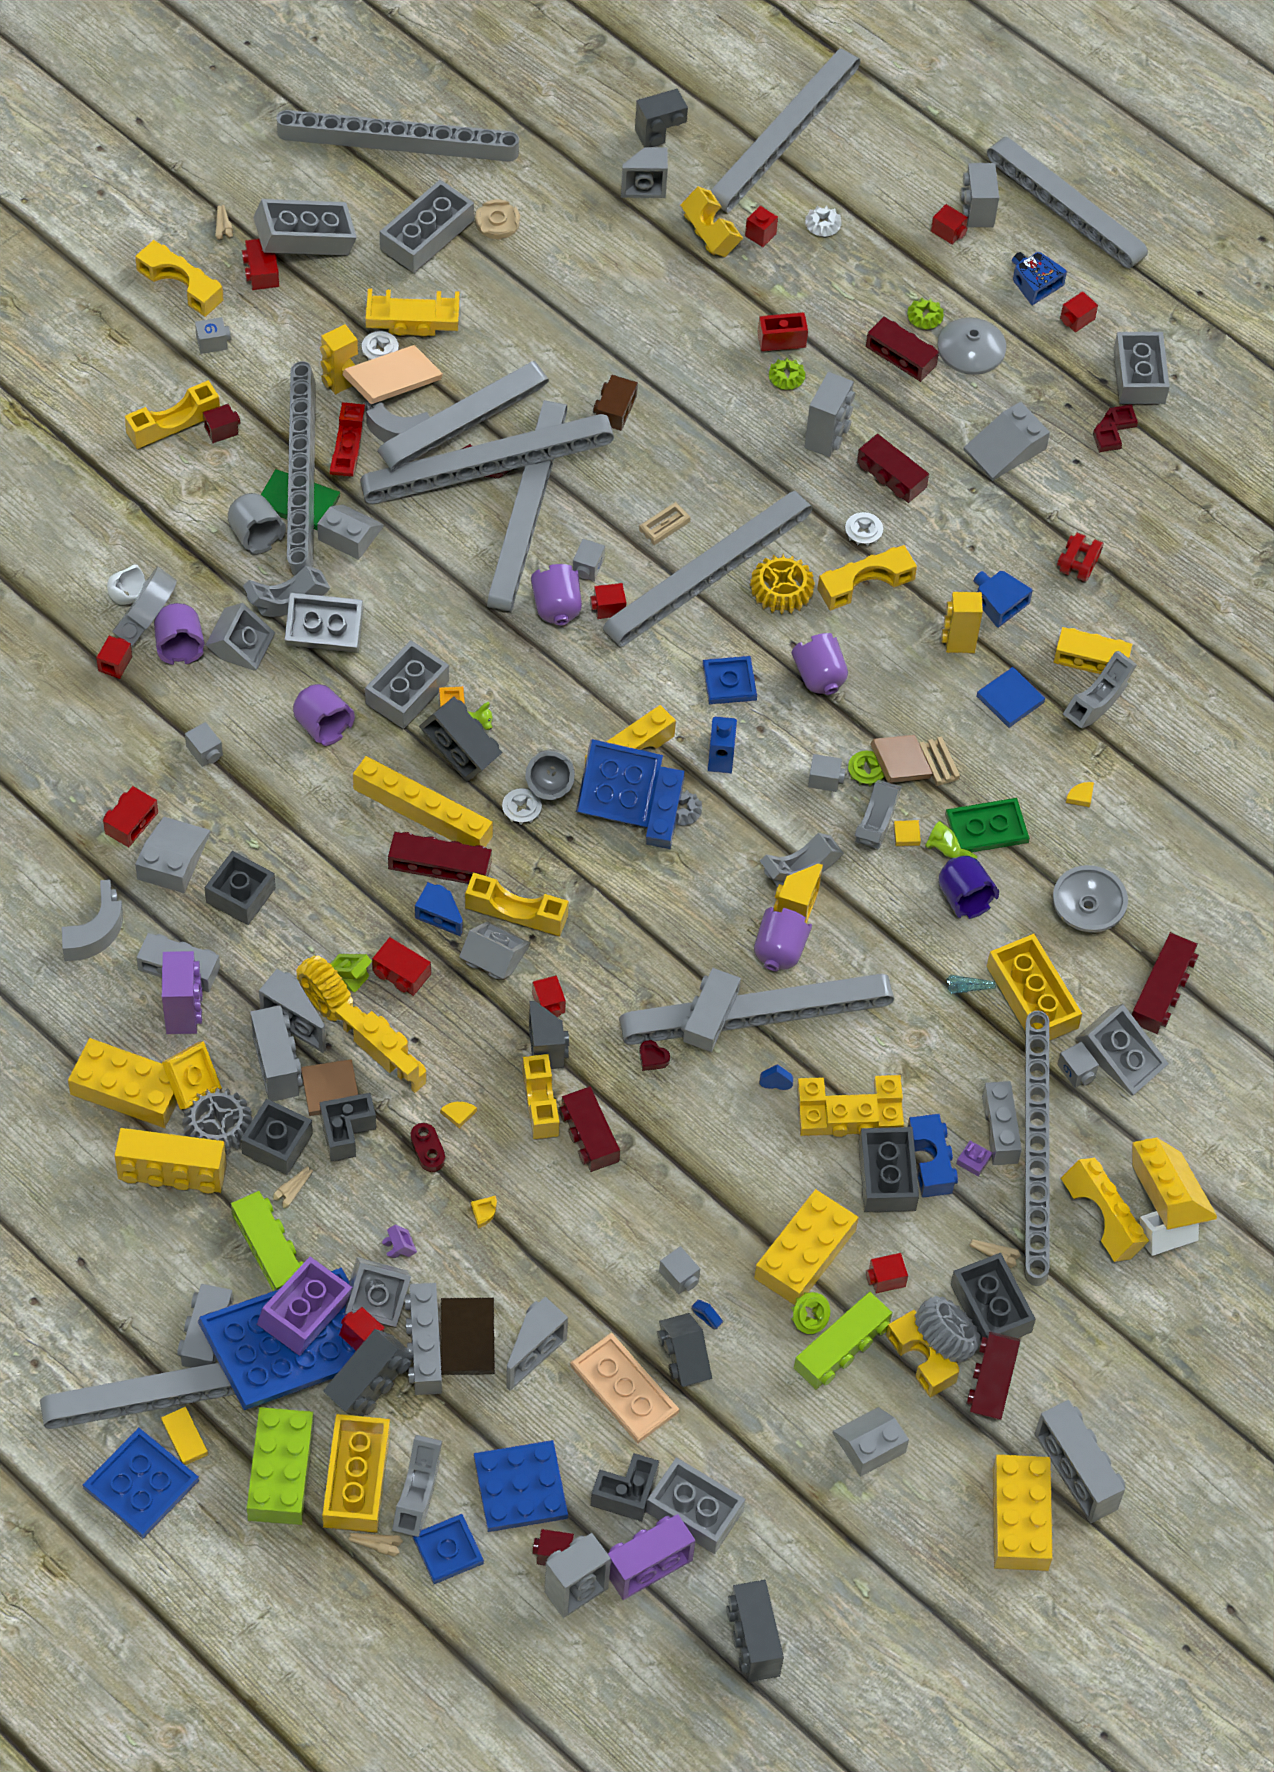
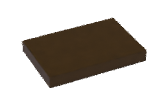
M441 1298V1375L495 1374L494 1298Z

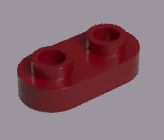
M416 1124L411 1130L410 1139L421 1167L428 1172L439 1171L445 1164V1152L437 1132L431 1124ZM426 1132L427 1135L420 1136L419 1133ZM429 1154H435L436 1157H435V1158H430V1157H428V1155H429Z

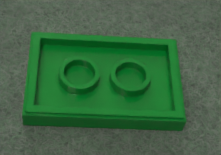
M275 469L261 495L266 498L281 518L288 520V473ZM314 483V530L318 531L317 523L329 507L336 505L340 498V492Z
M1017 798L946 809L945 815L949 828L957 837L961 849L973 853L1029 843V834Z

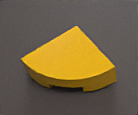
M1084 782L1074 786L1067 795L1066 803L1090 807L1094 782Z
M452 1102L440 1109V1113L458 1128L477 1112V1107L467 1102Z
M496 1195L471 1202V1209L478 1228L487 1225L493 1219L497 1209Z

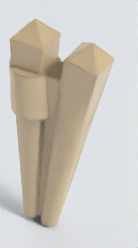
M225 205L217 206L216 238L223 239V234H226L227 238L232 237L233 228L228 219Z
M308 1166L305 1167L290 1181L277 1189L273 1194V1200L278 1201L283 1197L282 1206L283 1208H288L313 1170Z
M974 1239L970 1243L971 1247L989 1257L1001 1253L1010 1268L1016 1266L1015 1260L1021 1256L1018 1249Z
M351 1533L349 1537L351 1542L394 1557L400 1553L397 1546L403 1542L400 1536Z

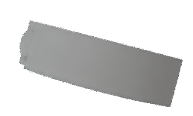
M364 401L366 425L371 433L384 443L430 418L427 412L412 417H399L388 412L382 401L374 404Z
M157 566L143 584L137 599L113 629V633L125 639L133 646L163 608L173 592L177 580Z
M305 566L293 578L278 585L268 586L252 580L247 581L243 585L248 601L252 605L257 606L261 615L269 617L288 615L290 593L323 596L331 589L321 570Z
M1116 651L1097 680L1086 691L1074 695L1063 715L1080 728L1087 727L1096 722L1123 693L1128 685L1127 681L1137 664L1120 651Z
M879 779L875 782L865 816L857 826L855 842L877 849L881 847L896 808L901 786Z
M817 833L797 852L785 857L766 854L760 862L765 868L764 873L778 887L779 884H784L788 875L816 864L823 865V873L844 853L831 835Z
M100 880L101 908L92 921L79 926L62 927L64 961H76L95 956L109 947L118 936L123 923L122 901H117V890L111 889L110 880Z
M420 1435L415 1436L404 1489L396 1506L392 1531L419 1537L435 1487L440 1463L441 1440Z

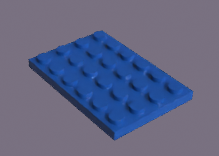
M342 1268L331 1271L349 1284V1280ZM279 1289L200 1316L198 1324L242 1408L247 1410L328 1381L337 1375L356 1352L339 1336L342 1328L341 1321L347 1315L345 1314L346 1305L300 1356L257 1325L262 1308Z

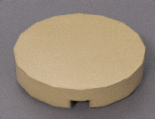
M495 199L487 201L476 211L475 224L477 230L482 235L491 239L508 238L515 234L519 228V211L515 206L509 205L510 202Z

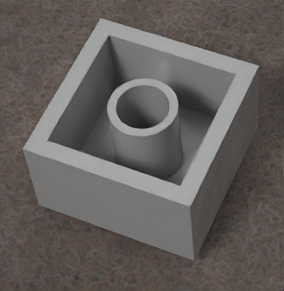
M968 163L967 173H963V186L965 187H961L960 191L961 201H965V205L962 207V214L968 217L967 227H994L999 202L995 163Z

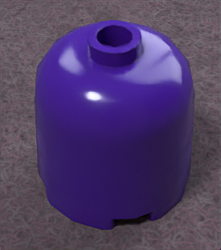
M970 856L952 858L939 873V886L958 918L965 915L969 919L980 916L991 908L989 903L994 898L996 900L999 898V889L976 858Z

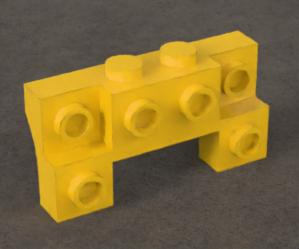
M368 288L366 328L389 329L390 334L399 336H435V330L458 331L460 291H455V298H441V291H437L436 300L391 298V290L386 289V296H372V289Z
M347 1001L335 1010V1017L343 1021V1030L348 1032L350 1029H353L354 1042L387 1072L391 1073L397 1068V1077L400 1080L405 1078L407 1081H411V1090L414 1093L426 1084V1068L420 1061L408 1054V1041L401 1032L396 1033L384 1017H378L373 1011L366 1014L358 1007H352Z
M901 1075L875 1076V1094L831 1096L825 1095L824 1078H798L800 1136L834 1135L842 1137L847 1134L860 1135L861 1128L904 1127Z

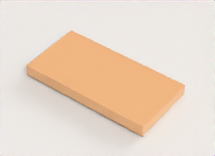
M415 345L344 369L343 376L370 404L439 381L443 375Z
M612 1332L570 1363V1367L637 1444L679 1413V1408Z

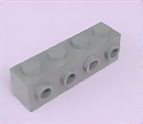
M436 1283L410 1284V1294L405 1295V1310L411 1311V1318H406V1333L412 1334V1343H407V1349L414 1354L412 1358L413 1367L408 1368L409 1383H414L415 1395L442 1394Z

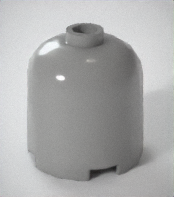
M247 493L237 498L230 505L228 510L229 525L244 548L250 550L251 553L258 554L272 549V543L277 539L281 540L286 531L285 523L262 495Z
M547 749L539 752L530 760L526 768L525 779L534 795L542 799L554 800L570 791L574 783L575 769L571 759L565 753L555 749Z

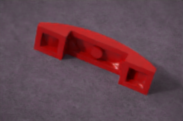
M342 402L330 475L354 476L362 438L365 404Z

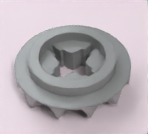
M688 790L682 792L680 804L687 803V809H677L675 821L677 825L692 824L699 819L702 813V801H699L697 795L689 793Z

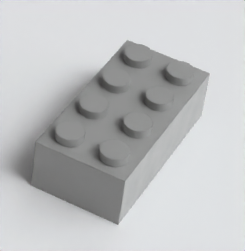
M440 179L379 232L380 250L413 273L416 272L474 221V202Z
M261 199L253 216L264 253L349 255L357 238L346 202Z
M1067 1400L1041 1413L1035 1436L1048 1457H1050L1051 1462L1090 1524L1117 1511L1125 1492V1482L1119 1473L1116 1474L1112 1469L1108 1454L1100 1450L1094 1432L1090 1428H1086L1080 1410L1076 1406L1073 1407L1071 1402Z

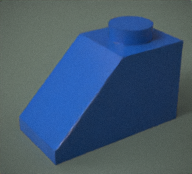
M427 882L415 904V918L461 937L463 933V920L451 891L442 885H434Z

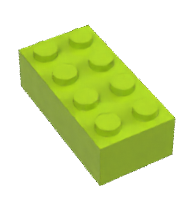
M259 1407L247 1501L248 1521L302 1525L314 1431V1414L312 1411Z

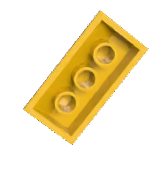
M1157 1137L1132 1142V1167L1167 1230L1217 1219V1214L1179 1150Z

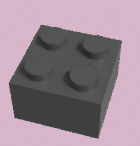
M231 851L204 887L206 903L249 925L276 889L275 873Z
M266 1098L241 1138L242 1154L288 1175L313 1135L312 1120Z

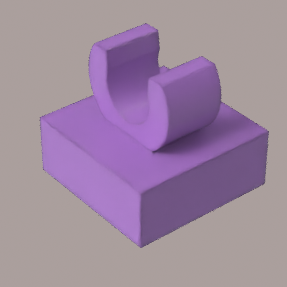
M970 1140L957 1159L956 1164L979 1177L991 1159L992 1152Z
M393 1225L387 1229L390 1237H386L382 1244L387 1247L393 1244V1249L386 1253L387 1256L397 1258L402 1254L410 1257L417 1253L407 1229L398 1225Z

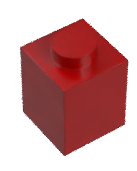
M945 204L933 216L931 232L953 245L967 233L968 217Z
M759 206L746 219L745 237L764 247L777 233L778 216Z
M1082 291L1063 304L1060 319L1065 326L1070 327L1076 333L1095 320L1098 304Z
M623 583L594 586V596H590L591 610H596L597 619L611 618L624 609L627 603Z
M109 635L96 657L98 671L120 679L133 657L131 643L123 638H115Z
M557 975L532 982L534 1001L556 1017L565 1013L566 999Z
M901 1253L870 1260L869 1269L866 1270L868 1284L873 1285L875 1293L906 1287L908 1273Z
M361 1307L355 1313L350 1311L342 1319V1328L339 1336L357 1351L374 1329L384 1331L385 1327Z

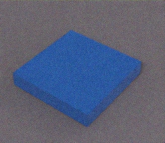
M751 656L703 660L702 665L709 705L757 701Z
M1014 667L977 692V697L1008 728L1045 702V697Z
M463 1514L421 1530L419 1537L412 1535L433 1585L484 1564V1559Z

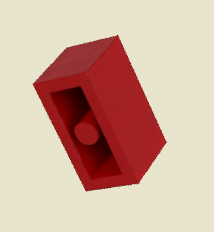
M260 239L245 240L246 250H242L243 264L248 263V267L245 268L246 282L251 281L252 290L279 287V272L275 253H264Z
M805 312L759 316L757 334L761 352L806 348L808 327Z
M132 786L128 792H124L120 796L118 804L113 810H108L103 818L105 834L129 848L158 814L157 800Z
M389 937L373 956L372 971L378 978L386 979L393 983L399 991L408 992L414 996L431 976V962Z

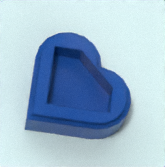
M777 1064L761 1072L759 1083L762 1087L768 1089L788 1090L793 1086L794 1077Z
M698 1299L691 1306L694 1314L712 1329H717L723 1323L721 1317L710 1304Z

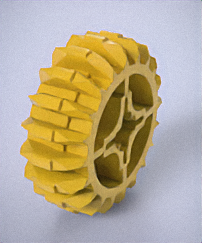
M782 554L781 558H777L775 555L771 557V560L765 558L763 563H758L756 569L752 572V579L750 580L752 596L756 597V603H762L763 609L770 607L772 613L775 610H780L782 615L784 610H788L792 614L794 608L800 611L802 605L807 606L809 599L813 596V589L815 587L813 572L809 571L808 565H803L802 559L794 561L793 555L790 558H785L784 554ZM794 579H796V580L798 581V583L800 584L801 587H799L798 585H796L797 582L794 581ZM764 582H767L769 584L768 586L771 587V589H769Z
M318 955L312 956L298 966L296 973L299 984L312 1005L323 1017L330 1021H336L338 1019L335 1017V1010L347 1001L353 1007L351 992L347 989V985L337 973V970L326 959Z

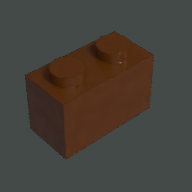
M611 375L609 382H604L601 390L602 397L600 400H596L593 413L608 416L611 428L622 431L637 398L638 382Z

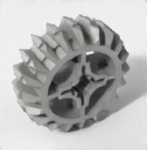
M218 1087L215 1093H210L206 1089L205 1096L197 1093L199 1100L193 1101V1105L184 1110L185 1117L182 1119L183 1126L185 1127L184 1134L188 1137L224 1141L227 1154L230 1153V1147L238 1150L240 1147L239 1142H241L242 1136L253 1120L251 1108L247 1107L245 1098L240 1099L237 1092L231 1095L228 1088L224 1093H220ZM209 1110V1113L205 1116H202V1119L199 1120L201 1115ZM237 1123L236 1126H235L231 1131H229L228 1133H226V1131H227L229 1128L233 1127L234 1124Z
M934 1296L925 1301L915 1314V1323L919 1327L918 1331L923 1335V1339L929 1343V1347H933L936 1353L942 1354L945 1359L949 1358L950 1361L959 1363L966 1361L976 1353L975 1351L981 1344V1336L977 1332V1327L973 1325L972 1319L959 1306L954 1305L951 1300L947 1301L944 1297Z

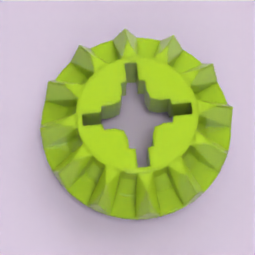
M921 297L919 301L913 300L911 306H908L907 316L914 326L921 329H932L943 321L944 309L940 307L939 302H933L932 298L924 300ZM925 309H928L929 313L923 317V312Z
M787 357L782 361L777 359L776 363L770 366L769 379L773 385L780 389H795L802 385L805 380L806 372L804 371L803 364H798L796 359L794 361H790ZM786 369L790 372L789 378L785 375L784 371Z
M860 751L850 758L848 772L851 774L852 780H857L859 785L865 783L871 786L878 779L882 780L885 777L874 751ZM865 762H867L869 769H871L870 774L864 770Z
M804 1292L803 1296L796 1298L797 1302L791 1308L793 1311L791 1320L795 1323L796 1329L801 1332L815 1334L827 1325L830 1318V1305L822 1294ZM805 1307L813 1308L812 1313L816 1319L807 1316L808 1313Z

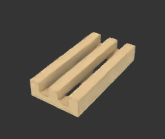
M675 502L639 525V531L641 533L644 532L645 537L651 539V543L656 545L688 524L691 517ZM675 511L678 512V513H676L675 515L671 516L670 518H666V517H668L669 515H671L672 513H674ZM662 521L661 524L650 530L651 527Z
M942 736L937 737L935 741L930 739L928 743H924V741L919 743L933 772L932 778L936 786L959 780L960 774ZM937 747L939 748V750H940V752H941V754H942V756H943V758H944V761H945V763H946V765H947V767H948V769H949V771H950V773H951V776L949 775V773H948V771H947V768H946V766H945V764H944V762H943V760H942V758H941V755H940V753H939ZM928 749H931L944 778H940Z

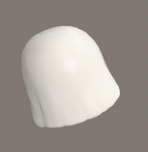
M132 565L109 577L107 591L113 602L119 605L134 603L146 581L140 567Z

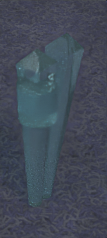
M950 975L946 979L950 984L948 990L951 993H966L968 991L996 988L995 981Z

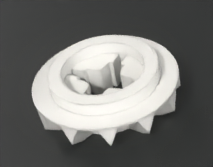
M827 205L825 208L817 206L815 210H809L805 220L806 227L817 236H831L837 233L841 227V215L837 214L835 209H828ZM820 218H821V219L828 218L827 221H822V222H820Z
M377 331L370 333L362 342L363 355H366L368 360L399 350L397 339L388 332ZM377 343L381 348H384L383 352L376 349Z
M865 512L856 513L847 520L845 533L848 534L849 541L854 540L857 545L865 543L868 546L872 542L877 543L878 539L882 537L883 525L879 518L873 514ZM860 527L862 529L868 528V533H866L865 531L859 532Z
M520 788L510 791L504 797L502 808L504 816H507L511 822L516 821L522 825L528 821L532 823L536 817L539 818L542 803L540 797L534 795L531 790ZM527 802V804H526V809H527V810L522 809L521 811L517 812V811H518V806H517V805L522 806L523 804H525V803Z

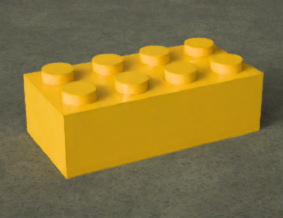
M1035 934L990 951L986 967L1024 1030L1027 1016L1033 1011H1042L1048 1016L1049 1041L1079 1028L1082 1012ZM1040 1023L1031 1024L1034 1029L1043 1028V1025Z
M92 1038L88 1039L68 1079L70 1095L162 1128L166 1127L177 1105V1100L162 1063Z
M120 1128L114 1155L119 1180L126 1183H148L154 1187L162 1185L173 1186L179 1190L196 1189L208 1194L214 1192L221 1193L227 1166L224 1141Z
M815 1189L756 1264L754 1279L795 1305L797 1302L796 1298H800L804 1295V1292H809L856 1232L859 1217Z
M336 1414L322 1514L323 1528L378 1533L390 1438V1419Z
M996 1455L993 1465L994 1569L1049 1571L1052 1562L1050 1457Z

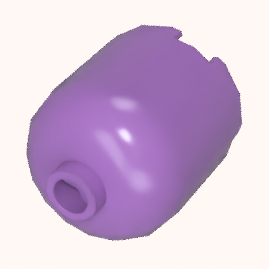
M566 564L549 565L550 570L541 573L540 569L536 570L531 576V584L539 616L544 621L559 626L565 625L577 617L582 606L578 571H573L572 566Z
M181 603L169 604L163 607L154 620L158 657L171 665L174 664V661H184L185 664L196 661L203 655V647L205 645L197 612L192 607Z
M822 633L811 636L812 641L805 645H802V642L798 643L793 648L791 654L808 690L818 694L825 693L826 695L836 693L848 676V668L837 637L833 638L832 633Z
M315 684L305 688L294 701V717L309 735L323 746L332 745L343 738L341 733L347 726L351 728L355 719L354 711L325 685Z
M773 907L765 910L754 945L755 955L764 964L765 968L771 971L785 970L794 967L798 963L812 929V924L804 922L806 917L786 908H783L782 912L774 911Z

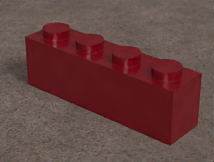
M394 831L388 854L389 870L469 884L473 873L488 877L492 864V849H487L481 845H466L458 841L438 840L432 836H417L409 832L400 833Z
M1169 933L1132 1012L1133 1018L1141 1028L1157 1035L1161 1026L1166 1028L1172 1015L1168 1011L1171 1006L1176 1007L1181 995L1178 993L1180 987L1185 988L1190 974L1187 973L1189 967L1194 968L1198 960L1199 954L1195 953L1198 943L1174 933Z

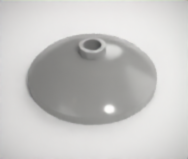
M968 317L954 320L942 329L938 338L937 347L941 359L950 368L964 374L978 375L990 372L997 368L1005 357L1006 341L1002 332L995 325L983 319Z
M1084 865L1074 867L1060 876L1054 887L1053 904L1059 917L1069 926L1085 932H1101L1114 927L1121 921L1127 909L1128 895L1121 880L1112 872L1098 866ZM1084 906H1090L1092 909H1087Z

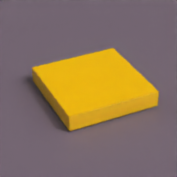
M204 1041L197 1042L162 1062L180 1110L187 1109L193 1105V1101H198L197 1093L205 1096L206 1089L210 1093H215L217 1087L222 1089Z

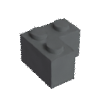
M678 88L636 100L635 131L643 147H657L666 142V128L679 126L687 122L688 106Z
M371 1092L319 1102L320 1117L331 1162L356 1157L354 1134L376 1129V1114Z
M686 1313L660 1320L661 1330L657 1331L658 1340L661 1346H665L667 1355H671L672 1363L669 1364V1371L672 1379H676L681 1387L713 1379L703 1329L692 1315Z
M633 1453L626 1477L599 1469L591 1493L590 1506L643 1521L647 1499L653 1491L658 1475L659 1460Z

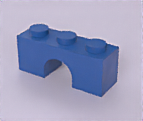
M660 766L646 834V845L671 849L678 804L681 800L685 780V771Z
M940 1114L909 1117L907 1127H913L915 1152L925 1151L934 1158L930 1162L919 1163L917 1178L922 1198L952 1194L954 1184L958 1183L956 1168L951 1167L950 1161L953 1160L952 1148L950 1145H946L945 1138L948 1136L946 1123L941 1122Z

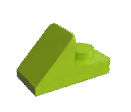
M338 954L330 964L342 977V980L347 985V989L356 992L369 978L366 968L372 961L367 954Z

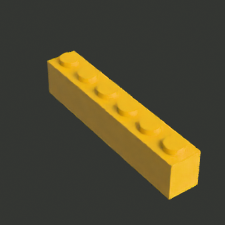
M365 756L353 773L354 790L451 841H458L471 846L481 845L486 847L493 837V821Z

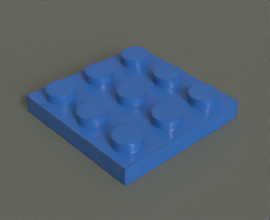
M591 739L576 812L648 828L663 755Z
M138 1428L83 1484V1489L144 1539L199 1482V1476L142 1429Z
M553 1440L474 1453L487 1532L568 1519Z

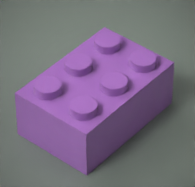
M194 951L163 952L162 1003L166 1034H197V1024H202L201 1002L203 992L200 962L195 961Z
M309 1257L262 1308L257 1325L300 1356L346 1305L352 1286L312 1257Z
M678 1514L671 1518L666 1516L659 1520L652 1529L648 1531L643 1529L636 1533L629 1542L625 1544L622 1542L618 1543L609 1550L608 1555L611 1558L609 1580L622 1600L627 1599L693 1561L695 1539Z

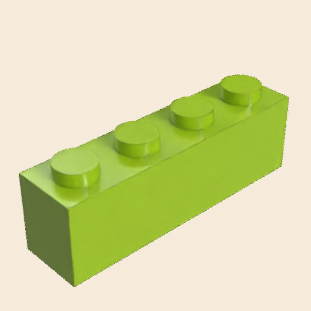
M257 1191L232 1202L231 1211L272 1291L280 1289L303 1262H298L295 1258V1247L291 1240L286 1241L283 1235L285 1230L280 1219H274L272 1215L274 1210L268 1198L264 1199L260 1191Z
M869 1291L795 1357L794 1369L816 1390L822 1384L828 1385L841 1367L845 1369L853 1362L854 1355L859 1351H866L873 1343L872 1339L878 1334L882 1336L886 1333L893 1312Z

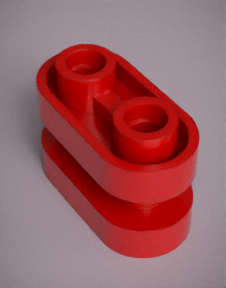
M1077 532L1075 536L1071 535L1066 545L1068 550L1066 554L1061 553L1057 566L1060 567L1059 572L1069 575L1072 569L1078 571L1077 579L1087 582L1100 557L1104 542L1094 539L1092 544L1089 545L1085 543L1086 535ZM1081 552L1086 553L1082 563L1077 561Z

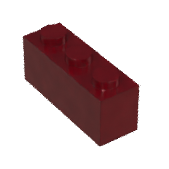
M885 316L867 333L866 347L919 382L937 366L939 351L934 346L922 341L914 333L908 332L895 321H891Z
M878 433L859 448L857 464H859L860 468L868 471L880 484L891 489L898 498H902L907 503H910L927 488L929 473Z
M591 1086L562 1096L559 1113L563 1122L567 1121L570 1126L568 1131L572 1142H577L580 1148L578 1153L582 1164H587L590 1172L618 1163L620 1160L619 1146Z
M990 1331L988 1338L982 1337L979 1352L984 1353L982 1364L976 1362L973 1378L978 1380L975 1390L970 1389L966 1403L971 1405L970 1412L1002 1420L1021 1339Z

